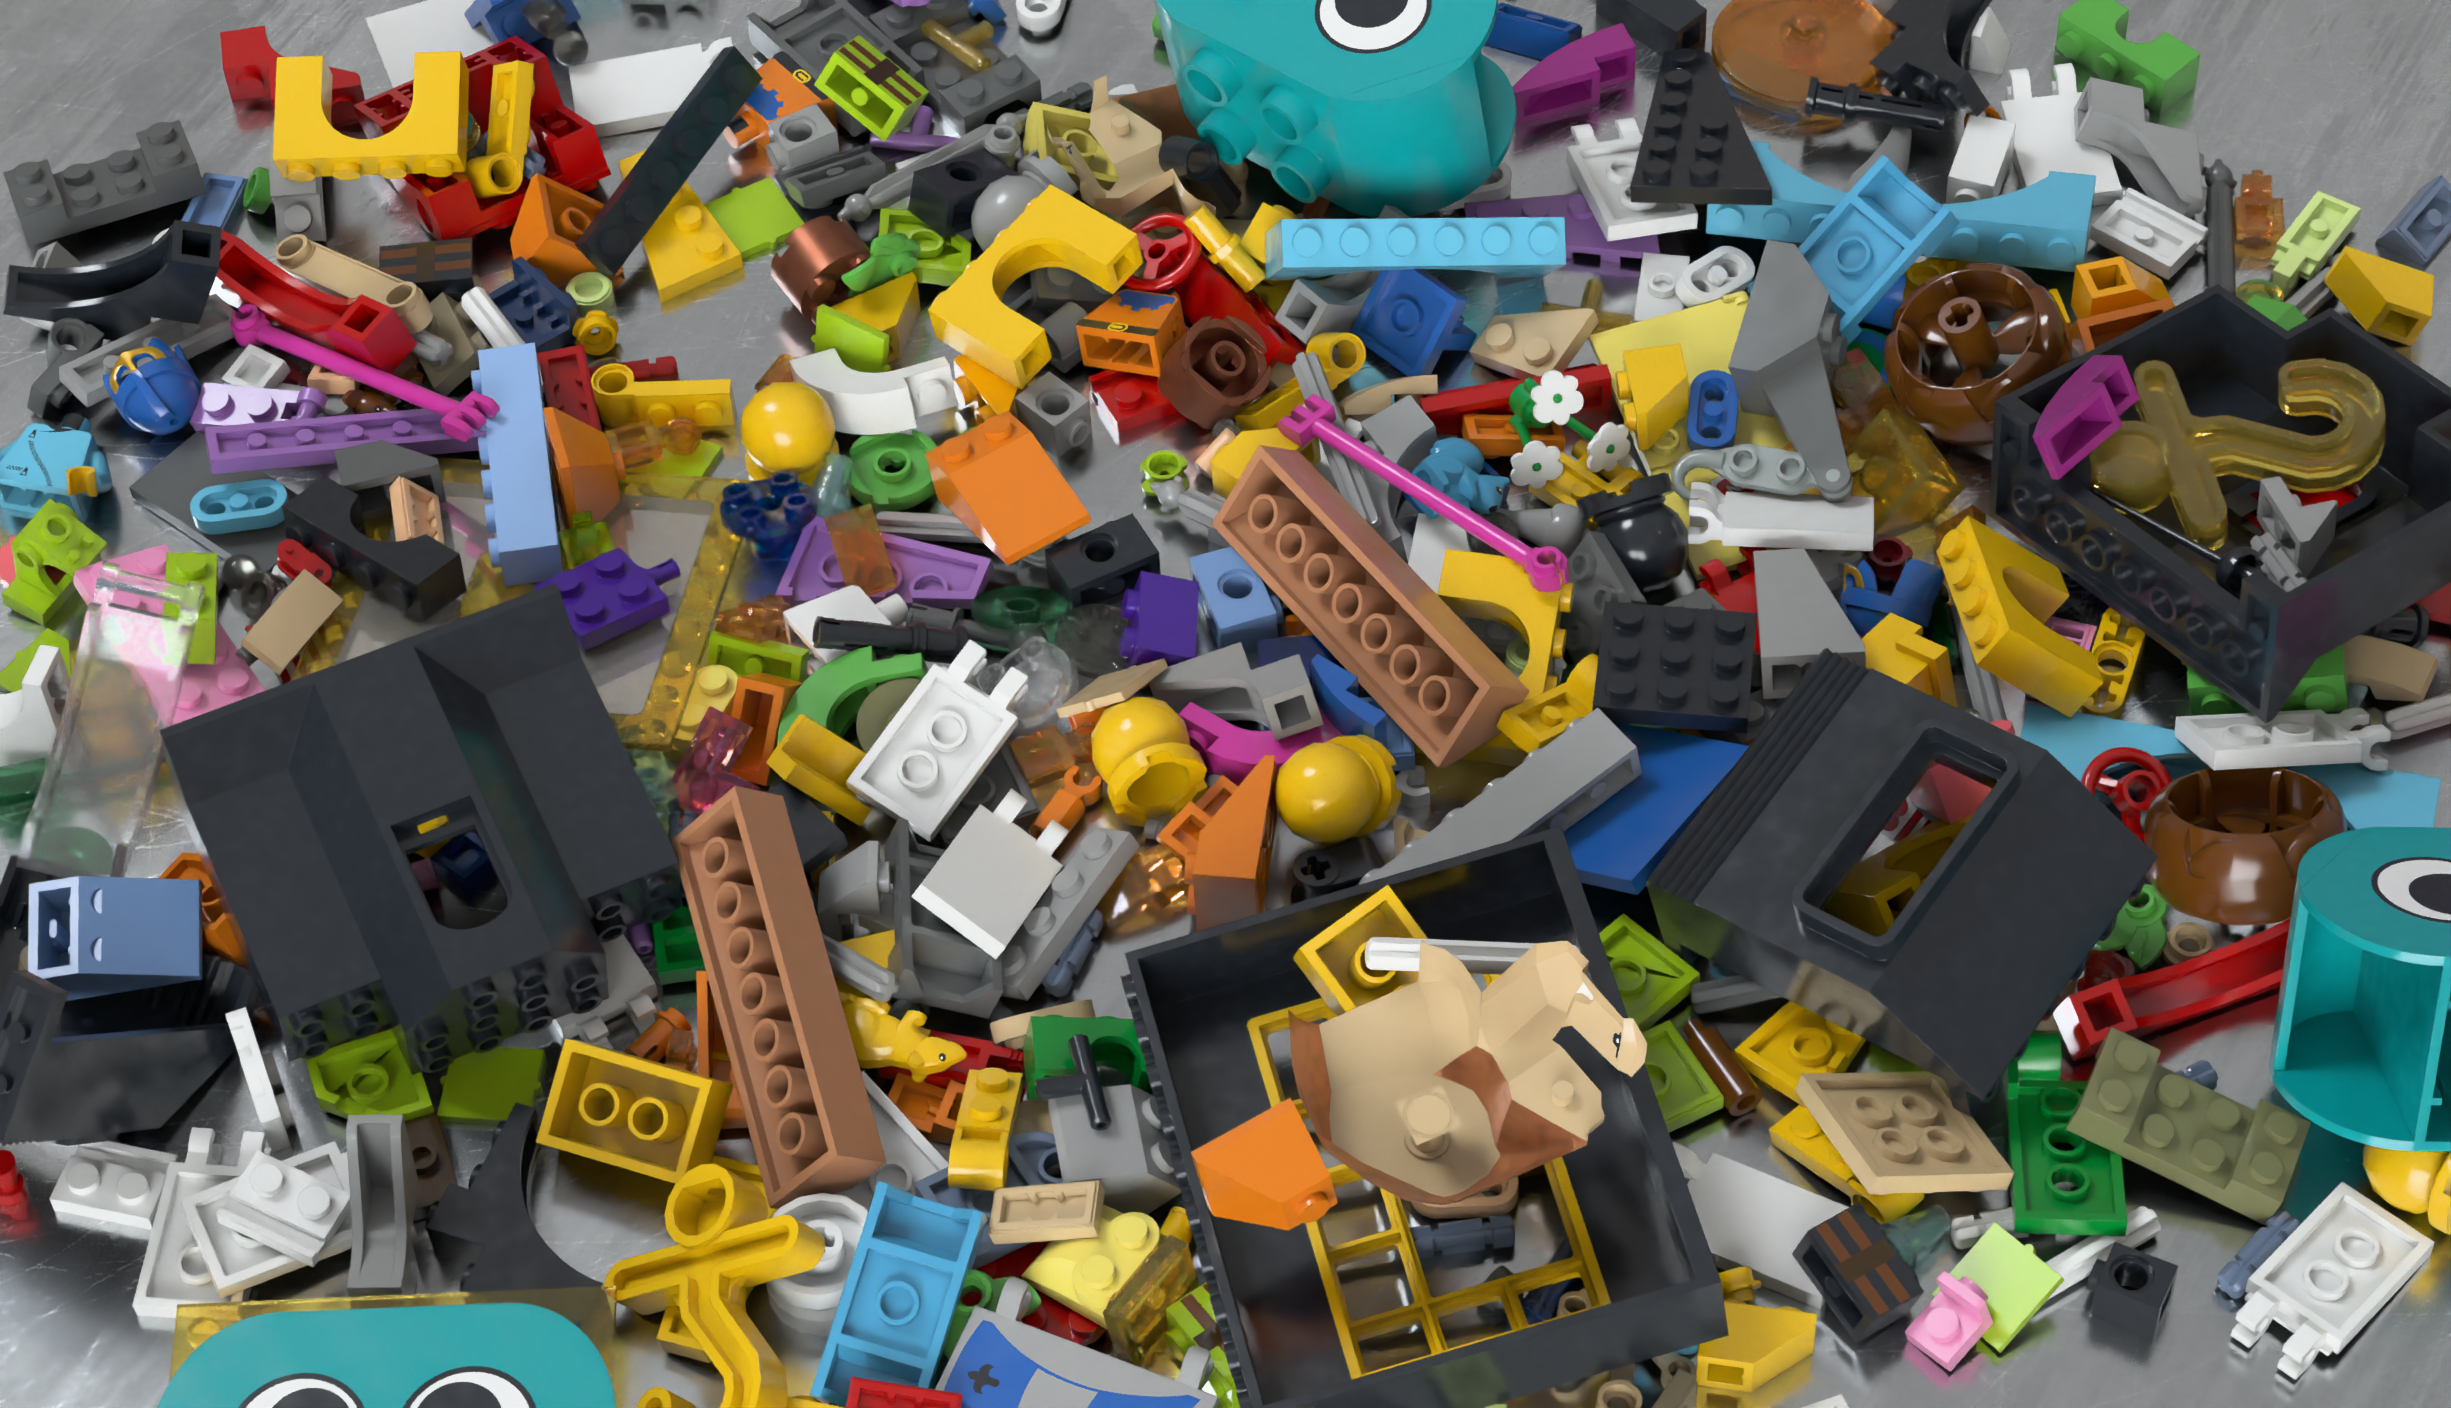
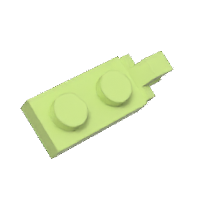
M2317 191L2276 243L2275 253L2271 259V265L2275 266L2272 271L2274 275L2269 290L2287 297L2296 287L2300 277L2309 281L2326 264L2329 256L2333 255L2357 224L2361 208Z

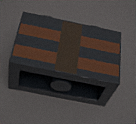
M472 237L380 246L379 270L402 281L413 282L423 291L429 303L442 292L457 302H461V297L467 291L474 287H480V269Z
M1860 1202L1808 1230L1792 1253L1856 1343L1907 1315L1924 1293L1914 1269L1907 1262L1901 1260L1887 1241L1881 1224L1874 1217L1868 1215Z

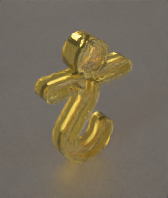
M2321 358L2286 363L2280 368L2278 373V403L2282 411L2292 416H2326L2339 424L2334 431L2327 434L2308 436L2230 415L2205 418L2193 416L2190 414L2170 365L2157 360L2147 361L2136 368L2134 373V385L2140 397L2135 402L2142 422L2135 420L2122 421V426L2090 453L2092 488L2097 487L2100 492L2140 513L2157 507L2170 493L2186 537L2211 550H2216L2222 547L2228 538L2227 505L2216 477L2234 474L2261 481L2262 479L2280 476L2287 488L2305 493L2335 491L2359 481L2378 463L2386 442V413L2383 395L2369 376L2346 363ZM2104 501L2119 513L2127 514L2121 511L2120 509L2116 508L2115 506L2109 504L2108 502Z

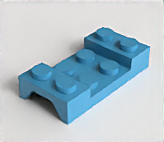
M1883 154L1798 247L1830 294L1834 311L1840 315L1841 335L1847 339V347L1862 331L1858 326L1860 321L1922 254L1928 258L1960 223L1950 209L1933 200L1910 181Z
M878 1181L810 1391L812 1397L830 1405L846 1408L851 1377L928 1389L935 1388L938 1365L968 1270H972L988 1220L984 1212L975 1209L947 1206L911 1195L890 1184Z

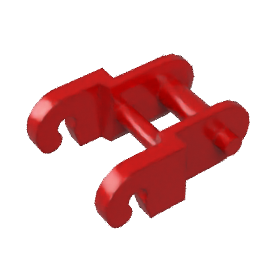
M286 539L280 542L277 547V566L281 572L294 581L306 569L331 589L332 570L324 560L314 552H309L295 540Z

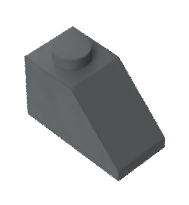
M383 440L334 450L341 485L359 495L363 520L392 514L389 486L399 476L438 495L439 503L446 502L437 458Z

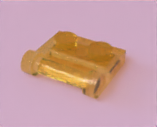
M1169 1235L1156 1251H1153L1146 1257L1140 1270L1122 1290L1112 1295L1106 1309L1103 1311L1114 1348L1109 1356L1142 1368L1145 1364L1144 1356L1168 1329L1165 1308L1200 1286L1188 1243Z

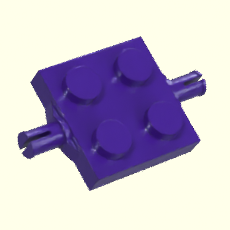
M619 547L566 572L556 574L554 577L533 586V589L535 591L554 583L557 584L577 645L584 652L669 613L668 596L658 586L679 578L681 573L673 558H669L663 563L646 569L636 565Z

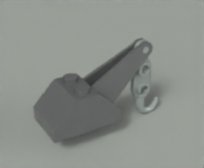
M1767 240L1728 366L1743 412L1770 417L1775 416L1795 451L1754 444H1739L1719 450L1699 449L1686 453L1675 463L1671 472V482H1673L1675 493L1684 500H1698L1690 498L1691 491L1688 490L1684 482L1687 473L1695 468L1710 469L1737 487L1789 496L1801 494L1809 488H1816L1826 500L1839 502L1848 498L1853 491L1854 483L1830 386L1835 366H1841L1844 362L1847 339L1841 335L1840 315L1834 311L1829 292L1795 244Z

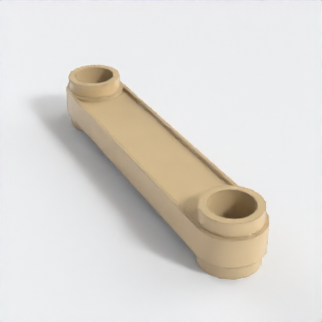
M302 234L291 235L285 238L275 248L274 256L277 265L286 273L319 291L335 297L348 299L356 298L363 294L393 308L410 334L422 331L432 321L431 305L423 291L413 282L402 281L308 240Z

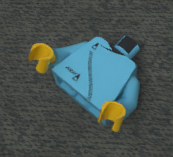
M69 413L65 416L60 427L34 423L28 425L18 439L0 450V507L36 514L50 498L55 503L60 502L70 507L78 516L79 521L85 523L93 497L106 493L112 487V478L107 458L103 453L99 452L95 438L90 434L92 425L89 420L80 414Z

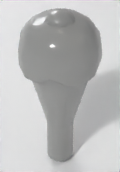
M1565 503L1555 504L1553 508L1512 511L1499 508L1491 514H1484L1474 510V513L1498 528L1509 530L1539 547L1551 546L1557 548L1565 555L1567 560L1588 531H1592L1589 519L1580 520L1578 507Z

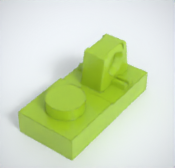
M716 628L710 633L707 666L723 665L729 667L738 677L762 672L799 682L806 680L809 658L808 649Z

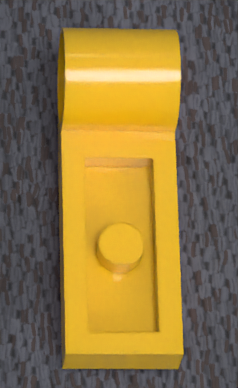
M518 60L493 65L486 155L470 159L466 163V172H463V175L470 180L477 198L510 194L515 192L521 185L524 155L527 154V145L531 138V127L529 125L530 106L535 92L533 63ZM491 169L493 170V173H494V181L492 180V177H491Z
M1318 333L1311 338L1306 348V354L1314 352L1319 356L1331 390L1337 388V384L1356 374L1363 367L1366 359V349L1362 340L1352 333ZM1335 345L1339 348V359L1336 364L1332 358V351ZM1292 378L1249 404L1243 411L1238 413L1234 418L1240 430L1251 431L1278 428L1277 423L1282 418L1291 416V411L1298 405L1303 406L1305 399L1297 378Z
M617 363L600 367L591 378L599 419L611 427H711L735 425L736 406L731 379L635 382L632 370L625 365Z
M1593 653L1582 659L1572 670L1565 683L1503 711L1496 727L1509 737L1516 747L1528 754L1536 748H1544L1563 734L1565 728L1573 720L1586 717L1592 712L1598 655Z
M994 1067L982 1070L969 1069L950 1147L948 1165L949 1188L995 1191V1189L1006 1187L1009 1146L1022 1094L1023 1073L1006 1072L1003 1069Z
M1798 1105L1769 1129L1772 1145L1848 1195L1852 1206L1860 1202L1868 1215L1874 1217L1881 1224L1884 1232L1923 1201L1925 1193L1922 1192L1889 1193L1887 1195L1869 1194L1807 1107L1804 1108Z

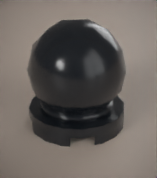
M1666 472L1628 482L1631 492L1617 496L1616 492L1606 493V490L1576 500L1580 520L1592 519L1594 523H1597L1594 532L1605 534L1641 594L1656 593L1671 584L1681 575L1689 555L1688 531L1679 514L1663 503L1666 500L1665 496L1675 491L1673 482H1671L1669 474H1666Z

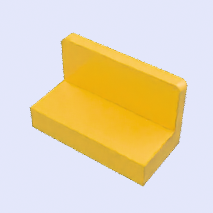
M804 714L798 715L766 763L786 782L859 826L862 825L872 810L856 796L857 794L847 789L846 784L847 779L865 757L866 753Z

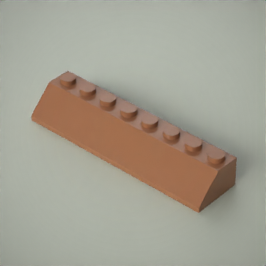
M1259 445L1211 525L1344 668L1358 677V683L1438 768L1448 767L1502 733L1496 726L1503 711L1522 703L1529 690L1299 451Z
M734 786L675 836L671 843L679 861L682 884L769 1207L779 1209L801 1196L818 1193L835 1194L853 1189L886 1163V1158L783 796Z

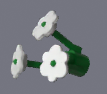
M1549 370L1542 376L1541 385L1531 377H1528L1523 383L1514 388L1509 398V406L1514 413L1509 419V424L1517 431L1523 446L1522 453H1516L1511 457L1510 461L1513 469L1510 473V478L1517 486H1525L1530 483L1532 488L1538 489L1543 487L1547 480L1556 479L1563 473V464L1559 460L1561 456L1559 448L1556 446L1546 448L1543 442L1532 441L1527 429L1528 427L1542 428L1548 426L1553 421L1558 425L1565 424L1590 441L1587 446V452L1590 454L1587 459V468L1592 472H1599L1602 469L1609 472L1614 469L1617 460H1621L1628 454L1631 446L1630 441L1626 438L1629 433L1628 427L1623 424L1616 426L1614 423L1608 422L1596 433L1572 417L1570 414L1579 412L1584 404L1583 395L1576 390L1578 380L1574 376H1563L1559 371Z

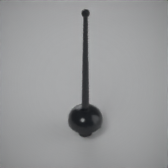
M2098 487L2091 488L2090 492L2216 564L2217 584L2233 596L2241 592L2242 579L2259 571L2268 578L2266 573L2258 570L2259 554L2256 550L2247 546H2237L2221 555L2102 493Z

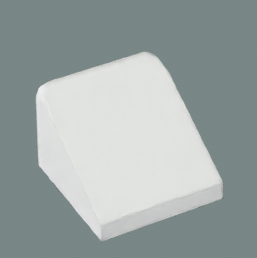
M1988 6L1973 30L1968 65L1973 70L2002 74L2011 49V42L1991 7Z

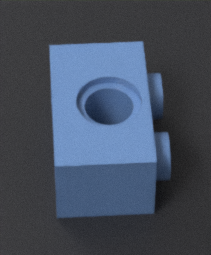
M1232 546L1189 558L1190 578L1192 581L1199 582L1198 606L1217 650L1241 642L1245 654L1278 645L1277 624L1284 622L1280 601L1276 594L1268 595L1266 590L1268 585Z

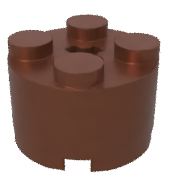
M830 215L812 219L794 230L785 239L789 245L782 257L776 252L771 263L773 279L801 314L815 325L817 307L822 304L832 307L849 299L847 294L850 288L843 282L841 276L857 268L872 256L870 249L845 219L840 217V221H834Z
M1212 316L1198 320L1166 352L1162 360L1161 375L1157 380L1160 393L1168 398L1182 415L1196 422L1204 429H1213L1218 425L1233 420L1238 413L1243 411L1265 390L1270 381L1271 365L1267 368L1264 355L1267 352L1264 341L1251 326L1235 317L1225 316L1223 319H1210Z

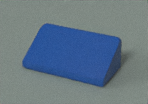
M1500 3L1498 4L1493 29L1485 45L1543 60L1562 47L1578 40L1583 27L1580 26L1581 24Z

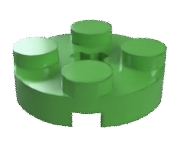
M913 429L912 435L897 432L863 435L854 442L849 450L850 458L847 463L845 462L844 470L847 487L856 500L865 506L872 507V511L876 515L882 511L898 512L899 510L914 507L936 494L925 453L937 446L926 434ZM888 465H892L896 469L904 467L895 473L885 472V467Z

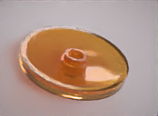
M1732 0L1720 12L1715 21L1712 33L1711 57L1718 72H1721L1730 83V89L1741 98L1771 111L1804 115L1811 76L1818 77L1819 82L1846 87L1849 83H1856L1857 86L1861 87L1860 91L1875 94L1878 91L1875 85V81L1878 78L1868 63L1892 42L1890 38L1891 31L1881 14L1864 0Z

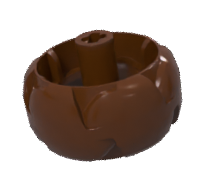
M1972 263L1965 265L1963 270L1949 274H1939L1928 279L1911 292L1901 303L1893 317L1892 332L1885 338L1884 368L1888 383L1901 409L1918 427L1930 431L1934 436L1947 443L1964 446L1987 445L1993 443L1995 400L2068 363L2072 359V339L2058 303L2044 286L2038 285L2025 272L2012 266L1998 263ZM2004 321L1998 327V329L1994 333H1992L1988 325V322ZM1942 346H1950L1959 367L1964 370L1950 388L1938 387L1928 378L1931 371L1930 361ZM2000 354H2021L2005 371L1992 379L1987 378L1983 380L1982 372L1993 367Z
M2279 767L2228 770L2203 769L2168 783L2152 800L2145 820L2144 844L2158 858L2149 869L2148 875L2155 892L2172 908L2186 915L2230 925H2265L2283 922L2291 918L2297 872L2301 859L2317 843L2331 836L2347 832V820L2336 795L2322 782L2308 775Z

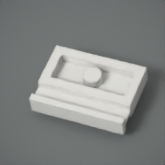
M2129 187L2125 191V196L2121 200L2117 199L2091 225L2089 239L2169 280L2195 254V249L2198 245H2204L2207 241L2208 228Z
M110 1141L80 1144L74 1156H69L49 1199L55 1211L152 1230L169 1162L181 1161L179 1156L175 1154Z
M257 1150L230 1191L228 1201L223 1208H219L216 1214L218 1223L314 1268L318 1262L317 1257L324 1247L328 1246L350 1211L351 1200L350 1193Z

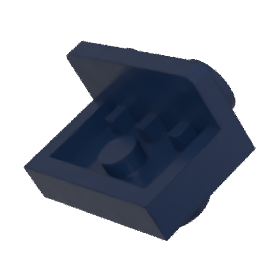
M521 256L513 260L514 280L488 295L525 344L535 343L536 352L541 353L560 349L576 340L572 329L577 316H579V308L574 298L568 292H562L553 285L539 267L534 268Z

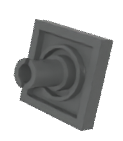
M1588 531L1567 560L1569 568L1568 582L1574 583V598L1571 612H1562L1559 629L1567 630L1565 648L1575 665L1590 654L1599 655L1605 601L1634 604L1647 603L1607 537L1601 532Z

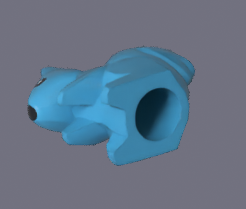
M1457 437L1436 441L1433 444V448L1429 450L1430 455L1423 459L1420 465L1415 467L1412 474L1466 508H1471L1484 514H1491L1499 509L1503 499V489L1510 482L1508 477L1479 475L1484 468L1482 452L1471 442ZM1411 497L1430 520L1436 519L1440 515Z

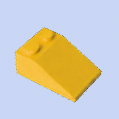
M1386 885L1304 944L1293 957L1321 998L1337 1016L1419 981V971L1369 969L1365 963L1366 942L1372 937L1428 939L1389 885Z

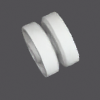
M818 1193L796 1198L780 1207L771 1217L790 1215L820 1232L825 1241L824 1254L814 1268L806 1272L766 1282L770 1306L783 1323L800 1333L829 1336L868 1214L865 1207L846 1196Z

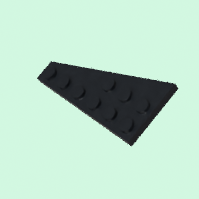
M1680 48L1672 52L1664 51L1630 185L1631 202L1772 205V188L1709 52H1696L1690 48Z

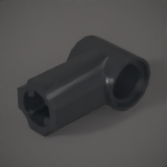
M1177 134L1168 137L1163 142L1158 157L1159 164L1164 172L1173 168L1187 192L1196 199L1215 206L1216 218L1218 220L1232 215L1242 204L1240 202L1242 192L1219 164L1218 152L1211 143Z

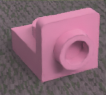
M1943 1271L1936 1278L1940 1292L1905 1330V1334L1909 1342L1951 1372L1990 1328L1993 1320L1986 1304L1988 1296L1976 1283L1964 1276L1958 1281Z

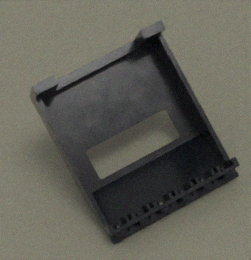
M1825 648L1648 877L1646 884L1665 946L1690 966H1692L1699 955H1702L1947 1081L1953 1108L1972 1117L1982 1102L1987 1103L1994 1097L2001 1083V1075L2011 1061L2017 1062L2025 1054L2030 1043L2031 1034L2041 1020L2047 1021L2053 1015L2059 1003L2060 993L2070 980L2075 981L2081 976L2087 965L2089 953L2099 940H2106L2112 933L2117 921V914L2127 900L2133 901L2138 897L2144 886L2146 874L2158 856L2048 750L1872 668L1867 669L1863 664L1858 665L1854 660L1850 661L1846 656L1841 657L1837 652L1832 653L1828 648ZM1934 761L1992 788L1988 796L1884 935L1872 936L1822 911Z
M11 855L0 885V1144L3 1146L6 1144L12 1145L13 1143L18 1145L20 1142L25 1144L27 1141L32 1143L34 1140L36 1142L49 1141L59 1145L72 1146L117 1140L121 1132L161 1128L237 1049L225 1014L246 1007L253 1030L255 1031L260 1025L251 1020L260 995L249 969L202 946V979L66 1001L69 992L27 970H19L18 963L21 951L28 945L29 884L68 877L25 855Z

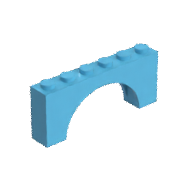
M1565 217L1282 219L1265 233L1266 280H1313L1322 276L1342 273L1405 269L1483 271L1497 274V278L1544 277L1566 265Z

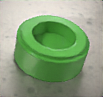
M258 167L253 170L247 182L243 196V206L245 210L263 215L272 197L270 195L269 169Z

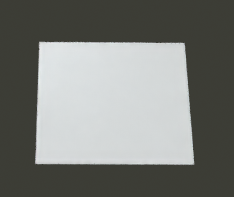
M426 0L365 18L393 88L414 79V53L461 51L463 58L494 45L483 24L472 29L464 15L465 11L475 0Z

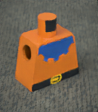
M781 51L756 70L763 79L724 129L723 135L733 148H738L754 139L766 150V145L770 143L768 123L815 103L836 129L838 127L834 101L814 86L816 82L814 78Z
M1172 288L1159 293L1130 289L1121 290L1076 324L1083 366L1156 377L1161 375V364L1166 352L1186 333L1180 297Z

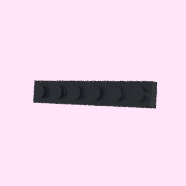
M735 46L723 48L574 244L604 276H615L763 79Z

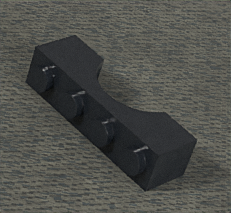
M326 476L282 506L287 527L285 529L287 539L297 541L309 552H314L324 560L333 572H340L355 581L363 590L372 591L389 601L401 612L406 611L425 622L467 591L461 557L458 552L427 534L396 542L378 541L364 536L366 529L359 495Z

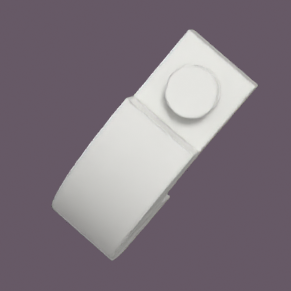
M835 348L789 360L793 381L816 389L828 402L834 414L835 431L873 435L905 431L917 428L916 417L958 406L950 365L945 356L902 369L881 373L860 372L847 367L841 361Z

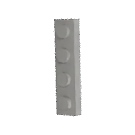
M215 293L208 297L199 324L160 319L60 366L59 380L86 407H90L110 397L104 385L103 375L111 374L122 352L146 347L152 338H157L167 344L175 355L174 347L179 344L188 360L234 338L230 329L231 314L234 310ZM150 357L141 358L137 361V367L153 361V359ZM128 369L122 373L121 383L131 373Z
M1094 827L1081 841L1076 853L1062 872L1054 878L1051 887L1034 910L1029 913L1021 928L1002 951L1003 993L1001 996L1028 1001L1140 845L1130 832Z

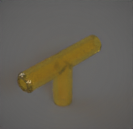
M932 18L923 22L921 26L922 34L977 72H982L990 67V58L974 48V46L993 37L994 29L991 23L983 21L955 35Z
M1591 279L1586 282L1580 307L1543 302L1539 312L1590 308L1595 310L1599 319L1595 329L1609 330L1634 322L1633 315L1599 310L1604 284L1597 279Z

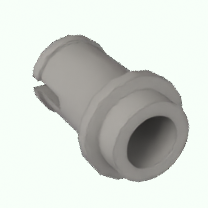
M996 125L990 129L984 138L985 148L1014 171L1015 153L1021 145L1020 137L1011 126Z

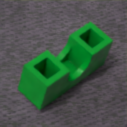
M1061 1015L1030 1017L1023 1045L1028 1100H1039L1035 1092V1082L1037 1079L1076 1073L1068 1041L1077 1034L1088 1036L1096 1067L1116 1069L1125 1075L1131 1085L1153 1095L1133 1019H1121L1112 1016L1081 1018L1063 1017Z

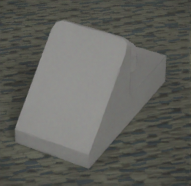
M2280 476L2262 479L2260 482L2257 520L2265 533H2272L2282 545L2281 548L2286 550L2304 574V577L2307 578L2334 538L2338 502L2337 500L2302 506L2299 497L2296 494L2290 493Z

